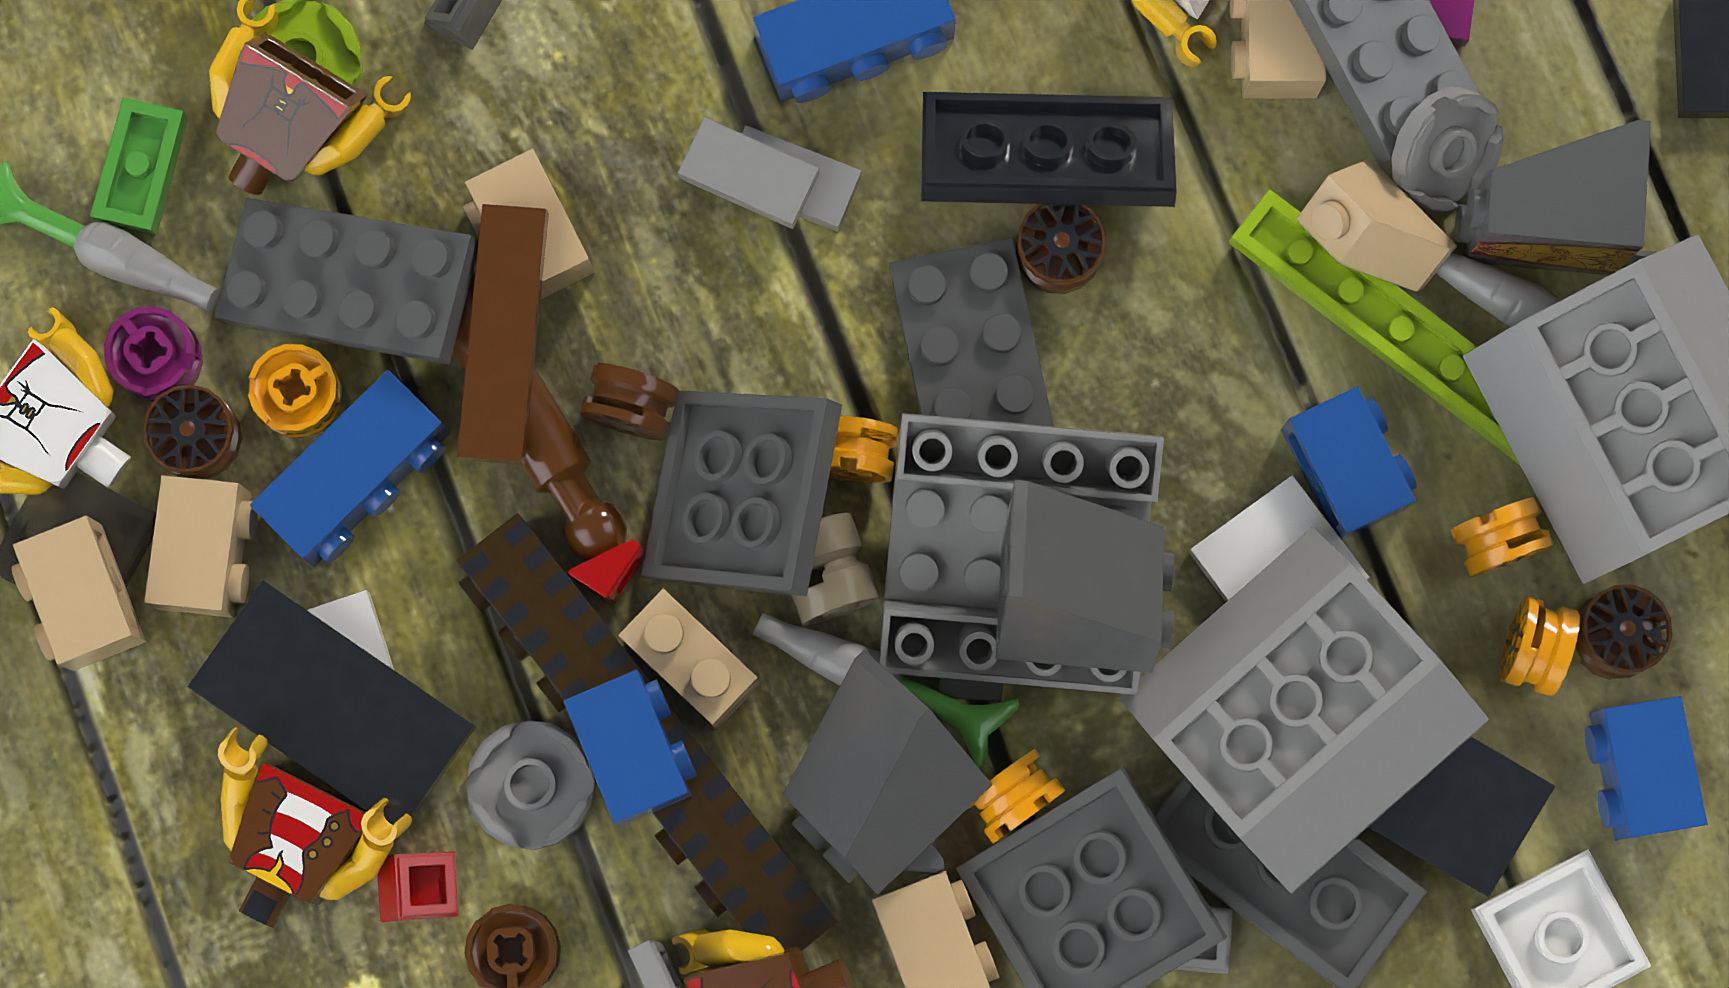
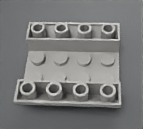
M1698 234L1640 259L1524 319L1463 356L1583 584L1643 557L1729 514V290Z
M902 413L894 478L879 664L892 674L1138 695L1140 672L995 659L1001 544L1014 480L1029 481L1150 522L1152 502L1158 503L1164 437Z
M1313 527L1307 530L1154 666L1152 673L1147 672L1139 679L1138 695L1122 694L1118 697L1171 761L1291 894L1490 721L1436 654L1352 563Z

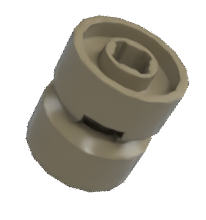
M841 513L821 518L807 596L792 595L802 626L829 621L865 608L880 600L869 564L857 561L856 555L862 549V543L851 513Z

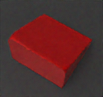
M631 539L570 569L567 574L571 580L610 605L612 602L615 604L645 559V550L641 543Z
M455 852L396 854L386 857L377 874L381 922L458 916Z

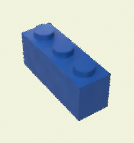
M797 0L752 17L755 38L781 103L795 98L798 103L815 100L831 90L830 84L852 76L855 81L874 78L889 69V62L911 54L915 60L931 57L944 50L948 46L947 41L954 39L956 19L948 0Z
M387 370L285 469L250 506L309 564L315 567L322 559L326 563H330L350 546L355 538L351 531L368 514L373 518L378 517L395 502L401 492L396 486L414 469L421 473L439 459L446 449V445L442 441L450 432L405 385Z

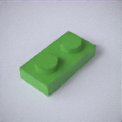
M125 97L122 98L90 214L93 220L157 236L189 118L183 110Z

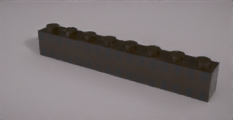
M519 513L515 514L456 560L467 573L464 578L458 581L461 588L481 612L491 605L506 625L497 631V634L519 662H522L529 655L533 658L545 674L536 684L559 713L566 708L563 700L634 670L639 671L645 684L650 682ZM669 707L672 716L661 720L670 744L683 741L697 777L686 781L692 796L653 812L654 816L664 827L654 836L677 865H680L687 858L703 877V880L696 884L694 888L717 917L728 910L743 929L742 932L774 937L782 945L783 949L798 946L801 951L805 950L838 923L837 920Z

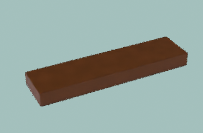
M482 204L457 457L460 460L525 464L549 213L545 208Z

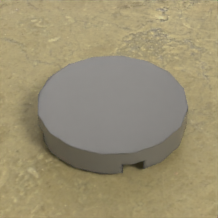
M1446 87L1429 95L1410 113L1397 135L1391 157L1392 177L1394 182L1415 204L1429 212L1450 211L1459 206L1455 203L1466 194L1469 195L1472 188L1477 189L1489 172L1496 168L1504 143L1503 127L1497 125L1496 114L1500 113L1496 104L1467 87Z
M526 721L501 727L483 740L469 763L467 775V797L471 813L487 834L511 847L537 850L557 845L579 830L593 806L596 779L581 744L574 736L551 723Z

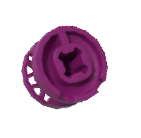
M155 306L135 308L120 316L109 329L104 343L105 364L112 378L137 398L154 402L159 395L172 387L194 385L199 378L203 366L202 346L195 332L171 311ZM195 343L197 345V353H195Z

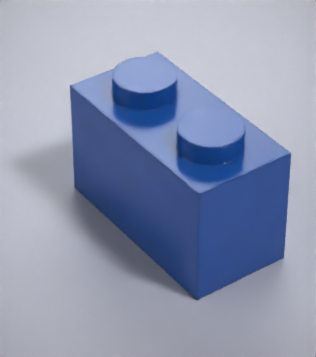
M1358 386L1289 418L1281 428V432L1325 519L1341 540L1406 510L1416 501L1412 490L1417 488V483L1408 462L1401 454L1393 456L1383 436L1388 431L1385 417L1373 398L1364 399Z
M634 670L563 700L615 825L620 827L692 796L686 781L697 777V774L683 741L670 744L661 720L672 716L657 679L645 684L639 671Z
M1681 696L1605 708L1589 714L1592 725L1585 728L1586 748L1593 764H1600L1604 789L1598 791L1599 813L1605 828H1613L1615 841L1708 825Z

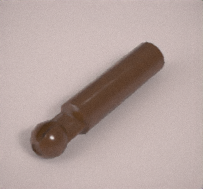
M473 272L453 349L465 372L475 272ZM534 366L525 464L521 465L537 493H552L566 517L564 534L570 549L579 558L590 560L625 543L627 525L621 511L613 503L599 500L584 473L591 460Z

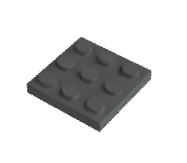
M679 390V396L673 410L641 576L662 582L807 596L842 404L828 398Z
M1125 767L1118 769L956 868L1026 988H1144L1227 938V935Z

